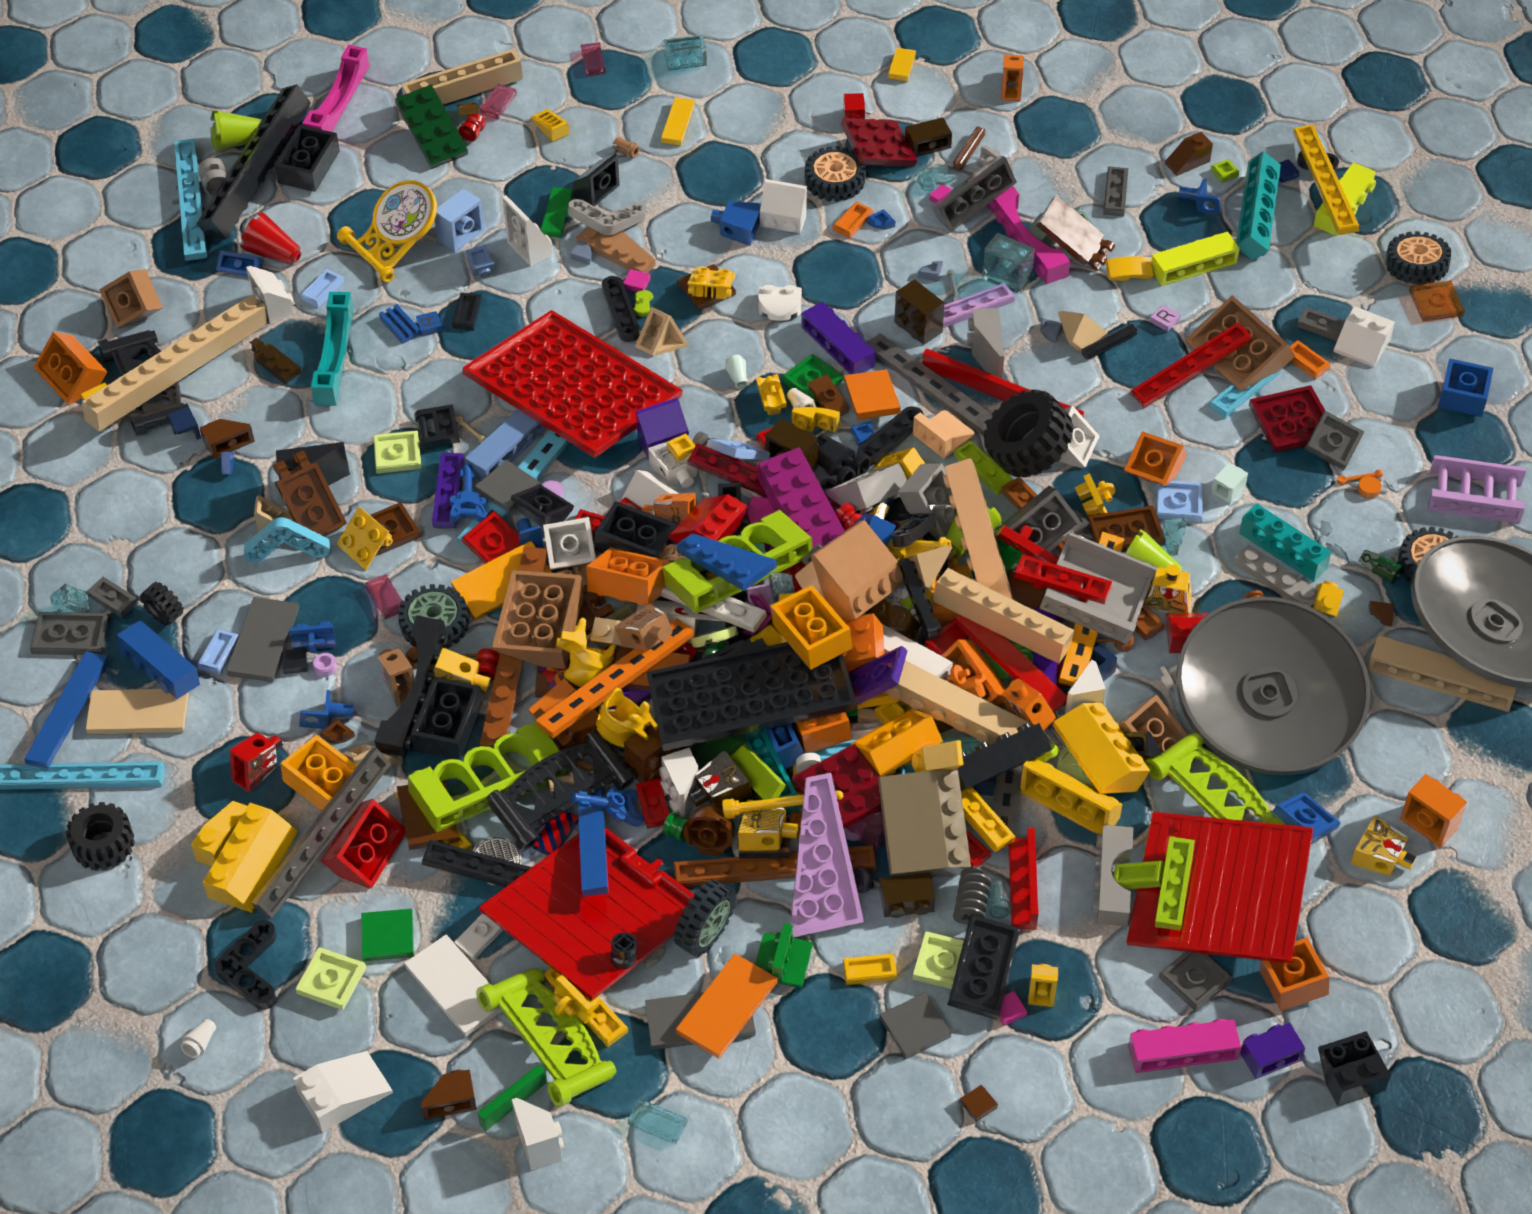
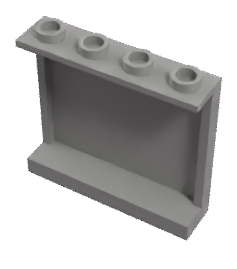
M1070 532L1056 565L1113 581L1112 589L1105 605L1090 600H1088V603L1078 601L1077 596L1047 588L1039 608L1128 644L1135 630L1139 613L1157 567Z

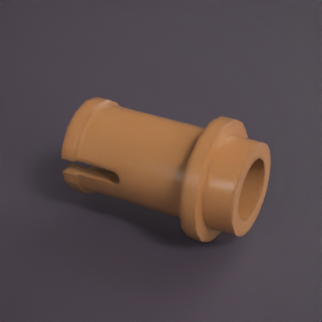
M620 137L614 140L613 144L615 145H613V149L625 153L627 157L635 158L639 154L640 148L637 143H630Z

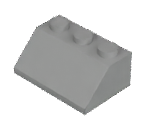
M896 463L868 471L825 492L828 497L841 506L850 502L855 507V511L860 510L862 514L873 510V505L877 507L881 503H888L887 498L892 500L900 497L898 491L907 479L901 463Z

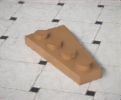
M587 226L576 237V243L579 240L586 242L590 246L591 251L629 271L632 269L649 273L656 266V260L623 231L614 235H603Z

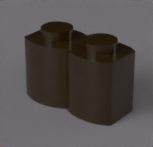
M882 599L865 612L866 614L874 613L883 625L909 639H914L921 626L920 622L909 610L902 606H892L885 599Z

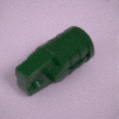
M1364 550L1359 558V562L1373 574L1389 581L1391 584H1394L1399 579L1403 571L1402 565L1386 558L1384 555ZM1384 566V567H1386V568L1392 570V573H1390L1389 571L1383 569L1382 567Z

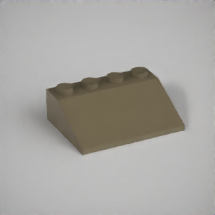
M932 770L878 778L890 875L930 873L931 875H959L964 868L971 867L958 770Z

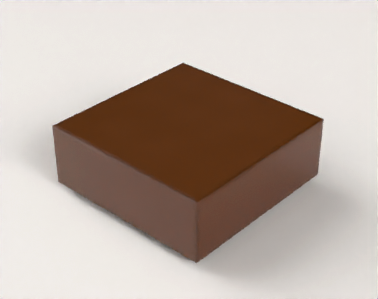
M982 1084L960 1098V1103L976 1122L998 1107V1103Z

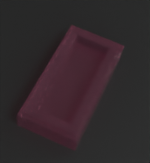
M600 42L580 45L586 76L606 74Z
M498 84L481 106L480 114L499 119L517 95L516 89Z
M385 574L366 582L365 587L384 619L386 620L398 615L402 599L388 576Z

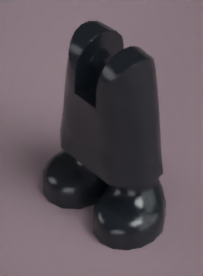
M821 433L817 437L818 465L830 476L836 475L839 485L869 470L872 460L867 454H860L855 458L853 450Z

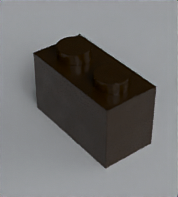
M943 117L905 126V138L915 157L951 148L952 132Z
M930 873L880 878L879 892L884 918H899L911 914L925 915L929 912H934L935 895Z

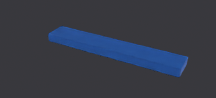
M87 651L84 653L24 758L26 764L46 769L50 767L109 662L108 656Z
M600 789L591 796L603 797V789ZM578 804L583 897L607 894L609 891L604 808L591 805L587 808L581 807Z

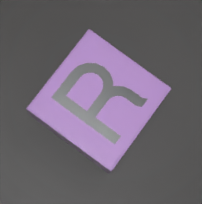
M1162 305L1150 317V322L1168 332L1180 320L1181 315Z

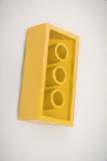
M1082 703L1052 723V726L1099 794L1138 791L1150 769L1102 703Z
M1033 759L1023 764L1020 786L1021 794L1096 834H1102L1103 825L1115 826L1120 819L1122 804L1115 798L1102 793L1099 794L1094 787L1085 785L1076 780L1072 775L1055 769L1049 763Z
M249 803L203 881L207 897L253 913L256 907L251 902L283 862L299 834L298 831L273 810Z

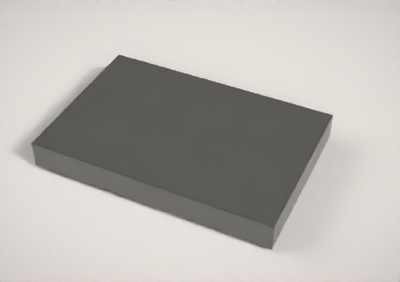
M39 612L30 651L32 654L84 655L87 651L102 655L110 615L109 613Z

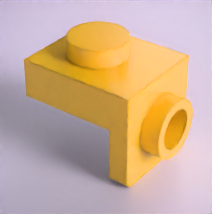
M1324 581V583L1315 585L1317 594L1313 609L1322 614L1337 617L1344 590L1337 588L1338 584L1330 581Z

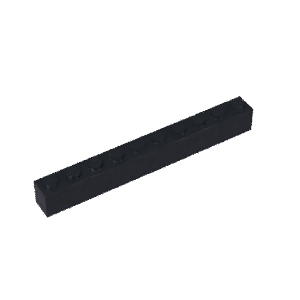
M298 84L282 88L196 223L211 242L225 240L230 236L232 228L239 222V217L247 209L251 198L257 193L256 190L265 180L267 172L274 166V161L282 153V148L290 140L292 132L299 126V121L307 113V108L311 102Z

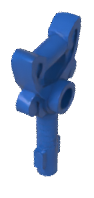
M464 464L463 469L460 470V479H463V491L458 492L457 496L453 495L450 497L449 504L452 506L450 522H456L460 517L476 518V521L480 523L486 518L484 508L486 506V499L479 497L478 493L472 491V480H474L475 472L470 464Z
M612 787L604 798L591 796L587 792L582 791L572 793L571 795L572 803H578L579 806L587 808L589 805L605 808L607 813L613 816L614 820L618 823L624 821L638 827L645 822L643 816L636 812L633 800L637 796V790L627 789L620 792L616 787Z

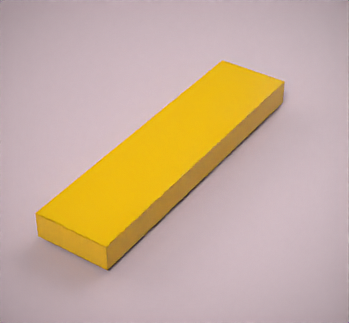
M550 968L543 973L544 980L555 990L558 985L556 978L561 975ZM600 999L599 1006L592 1012L591 1020L586 1024L609 1047L628 1033V1027Z

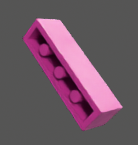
M1216 1019L1212 1022L1201 1024L1192 1022L1186 1026H1164L1156 1030L1140 1029L1130 1034L1128 1044L1135 1073L1238 1060L1242 1047L1234 1019Z

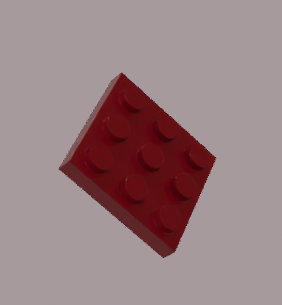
M858 118L842 119L840 125L860 164L915 167L918 160L897 121Z
M1311 385L1249 400V407L1274 453L1306 446L1321 415L1325 411Z
M856 744L792 776L793 784L804 795L806 778L827 773L832 774L835 791L839 790L843 793V798L837 801L843 829L882 809L878 778L881 776Z

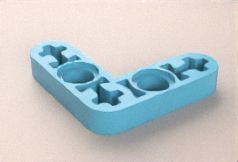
M280 517L272 520L245 543L243 557L250 562H259L282 543H286L313 557L323 558L328 556L330 552V541L287 518ZM299 536H300V537H305V539H297V538H295V537H299ZM263 539H272L273 541H264Z

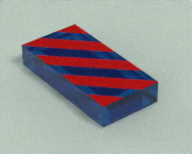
M566 811L546 823L539 833V841L532 848L547 856L566 842L579 823V817Z

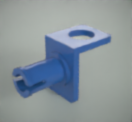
M1206 179L1202 180L1198 189L1180 186L1178 199L1196 201L1197 212L1221 213L1220 197L1207 195ZM1212 201L1216 207L1208 208L1204 202Z
M528 518L518 520L516 525L519 529L520 546L532 541L536 548L545 549L540 526L532 527ZM547 555V558H546V564H547V565H549L548 555Z
M327 690L325 712L301 710L299 727L326 729L330 717L352 719L353 703H332V700H329L330 690ZM307 717H315L318 721L308 722L305 719Z

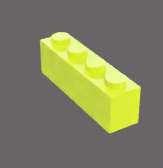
M1353 162L1339 182L1355 215L1359 204L1363 205L1367 193L1372 192L1375 188L1376 181L1374 178L1376 171ZM1323 202L1316 212L1314 227L1337 236L1336 229Z
M1228 232L1216 234L1202 240L1152 254L1153 274L1159 284L1165 286L1236 264L1240 248Z

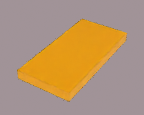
M532 541L451 581L454 591L457 590L460 596L464 597L468 612L474 621L503 607L512 570H519L524 546L536 548ZM545 563L544 572L553 573Z

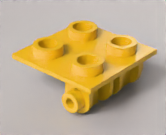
M698 267L693 270L688 281V294L703 297L705 286V297H708L709 287H711V298H714L716 287V298H731L732 289L730 288L736 273L728 269L713 271L707 267Z
M358 507L336 545L362 568L367 570L381 545L390 546L393 539L386 528L361 507Z

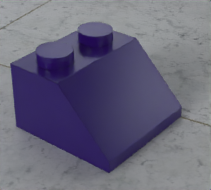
M678 398L636 411L638 442L648 459V448L668 442L684 434L689 436L688 427Z

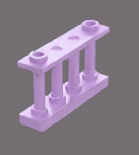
M1434 455L1430 473L1438 474V489H1432L1428 502V511L1520 524L1525 510V502L1516 501V485H1522L1526 468ZM1448 476L1461 477L1460 493L1447 491ZM1470 479L1484 481L1483 496L1470 494ZM1493 482L1507 484V499L1493 498Z

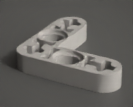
M574 199L569 202L568 214L603 235H614L643 221L646 216V207L639 203H632L610 214H606L583 200Z

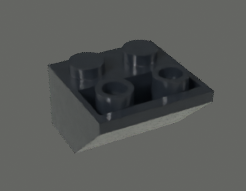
M1367 1031L1319 1046L1318 1051L1325 1083L1337 1106L1386 1091L1391 1074Z

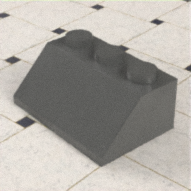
M1049 485L997 527L996 530L998 531L1005 525L1019 533L1021 528L1027 525L1033 529L1028 540L1050 552L1063 542L1070 532L1074 533L1083 523L1060 493Z

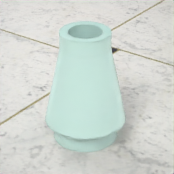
M740 355L728 357L725 361V369L734 382L737 389L746 387L748 382L745 359Z

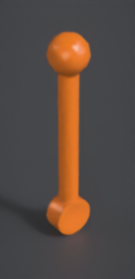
M1378 469L1373 473L1351 477L1339 476L1337 483L1345 485L1348 481L1359 480L1365 476L1381 478L1383 471Z

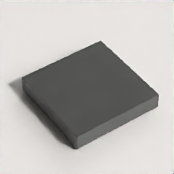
M1324 411L1304 449L1345 470L1364 431Z
M505 460L478 483L475 488L476 492L510 513L516 508L511 501V495L539 485L540 482L508 460Z
M1193 952L1183 953L1162 970L1158 977L1195 1012L1228 986L1233 979L1207 954Z
M926 993L920 994L880 1014V1020L905 1059L951 1038V1031Z

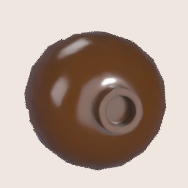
M713 805L702 806L693 811L684 827V837L689 846L692 844L698 848L697 852L709 856L720 855L731 846L734 839L735 825L732 819L724 817L722 808Z

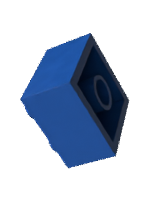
M1449 358L1438 408L1482 417L1494 368Z

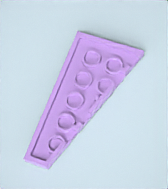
M831 773L805 779L790 924L794 925V937L864 922Z

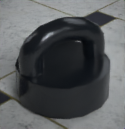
M865 868L853 869L858 893H866L874 889L875 885L869 870Z

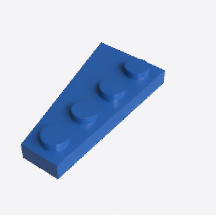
M694 533L676 545L678 553L743 591L777 568V560Z

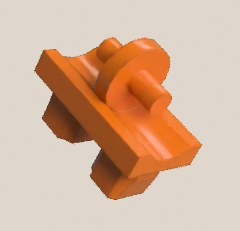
M959 665L952 666L950 675L946 676L947 682L953 681V685L967 690V692L979 698L986 695L982 684L987 679L984 673L966 679L970 675L968 669L963 670Z

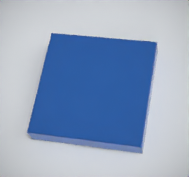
M1305 792L1276 805L1273 813L1287 825L1313 827L1312 842L1337 830L1340 825V821Z

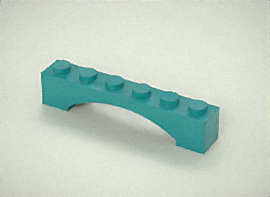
M329 292L326 306L327 318L323 351L318 369L313 373L311 384L314 405H337L354 313L351 292Z

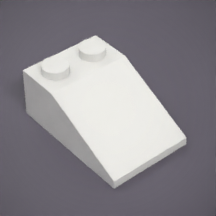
M504 196L503 206L508 244L530 266L551 257L552 241L549 236L544 235L536 223H533L507 196Z
M367 1051L317 1064L293 1078L297 1093L322 1133L393 1093Z

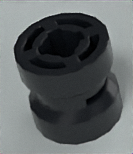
M622 932L614 935L612 938L610 961L614 967L628 969L635 964L637 940L632 934Z

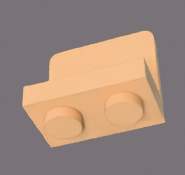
M946 410L941 411L930 420L922 413L914 416L913 435L943 459L954 453L955 449L974 438V431Z

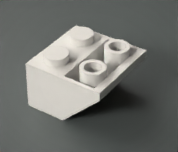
M690 748L661 757L662 767L659 768L660 776L663 780L660 783L664 796H669L671 811L678 813L681 818L688 817L694 806L689 794L699 789L695 778L698 772V765Z

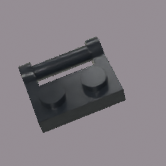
M453 404L421 409L414 413L421 437L419 441L421 450L429 451L433 447L460 443ZM428 419H433L436 436L429 437Z

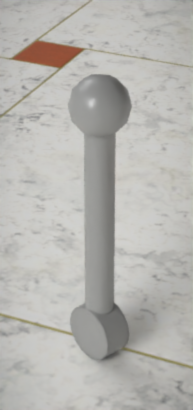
M950 269L947 271V276L951 280L954 293L953 301L962 298L958 296L954 279L955 271Z

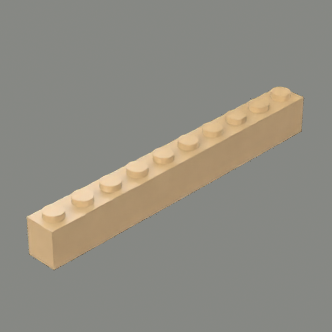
M248 296L83 400L84 420L100 432L267 325L266 305L254 296Z

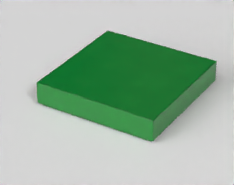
M811 354L784 374L782 382L791 389L796 388L811 397L816 403V398L808 388L810 381L827 374L836 387L844 381V376L820 358Z
M412 908L361 913L363 961L414 957Z

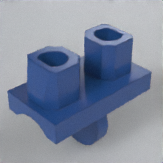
M329 621L320 622L318 625L312 626L303 623L297 624L296 627H290L293 649L306 648L311 653H316V649L336 647L334 627Z

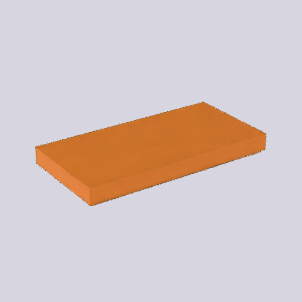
M734 953L676 1028V1034L720 1059L778 983V978Z

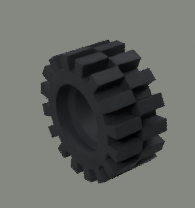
M160 582L152 583L140 595V601L144 604L143 607L148 609L147 612L165 626L172 624L184 611V608L181 607L182 603L178 601L179 598L174 596V592L172 590L169 591L166 585L163 586Z

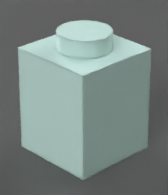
M1228 463L1214 478L1211 493L1231 504L1245 489L1248 473Z

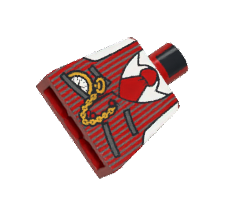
M255 733L231 748L229 751L232 781L250 793L276 768V751L283 746L281 739L276 735L267 739L260 733Z

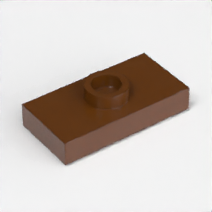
M827 374L808 383V388L822 408L838 411L840 416L849 413V406Z

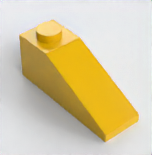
M232 801L202 827L191 844L196 861L212 867L246 810V805Z

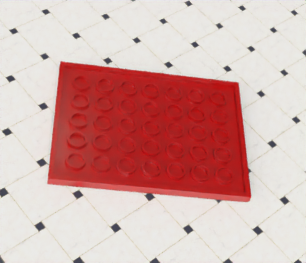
M550 310L465 365L462 372L469 379L594 458L637 429L636 411L674 398L679 399L682 397L683 391L553 310Z

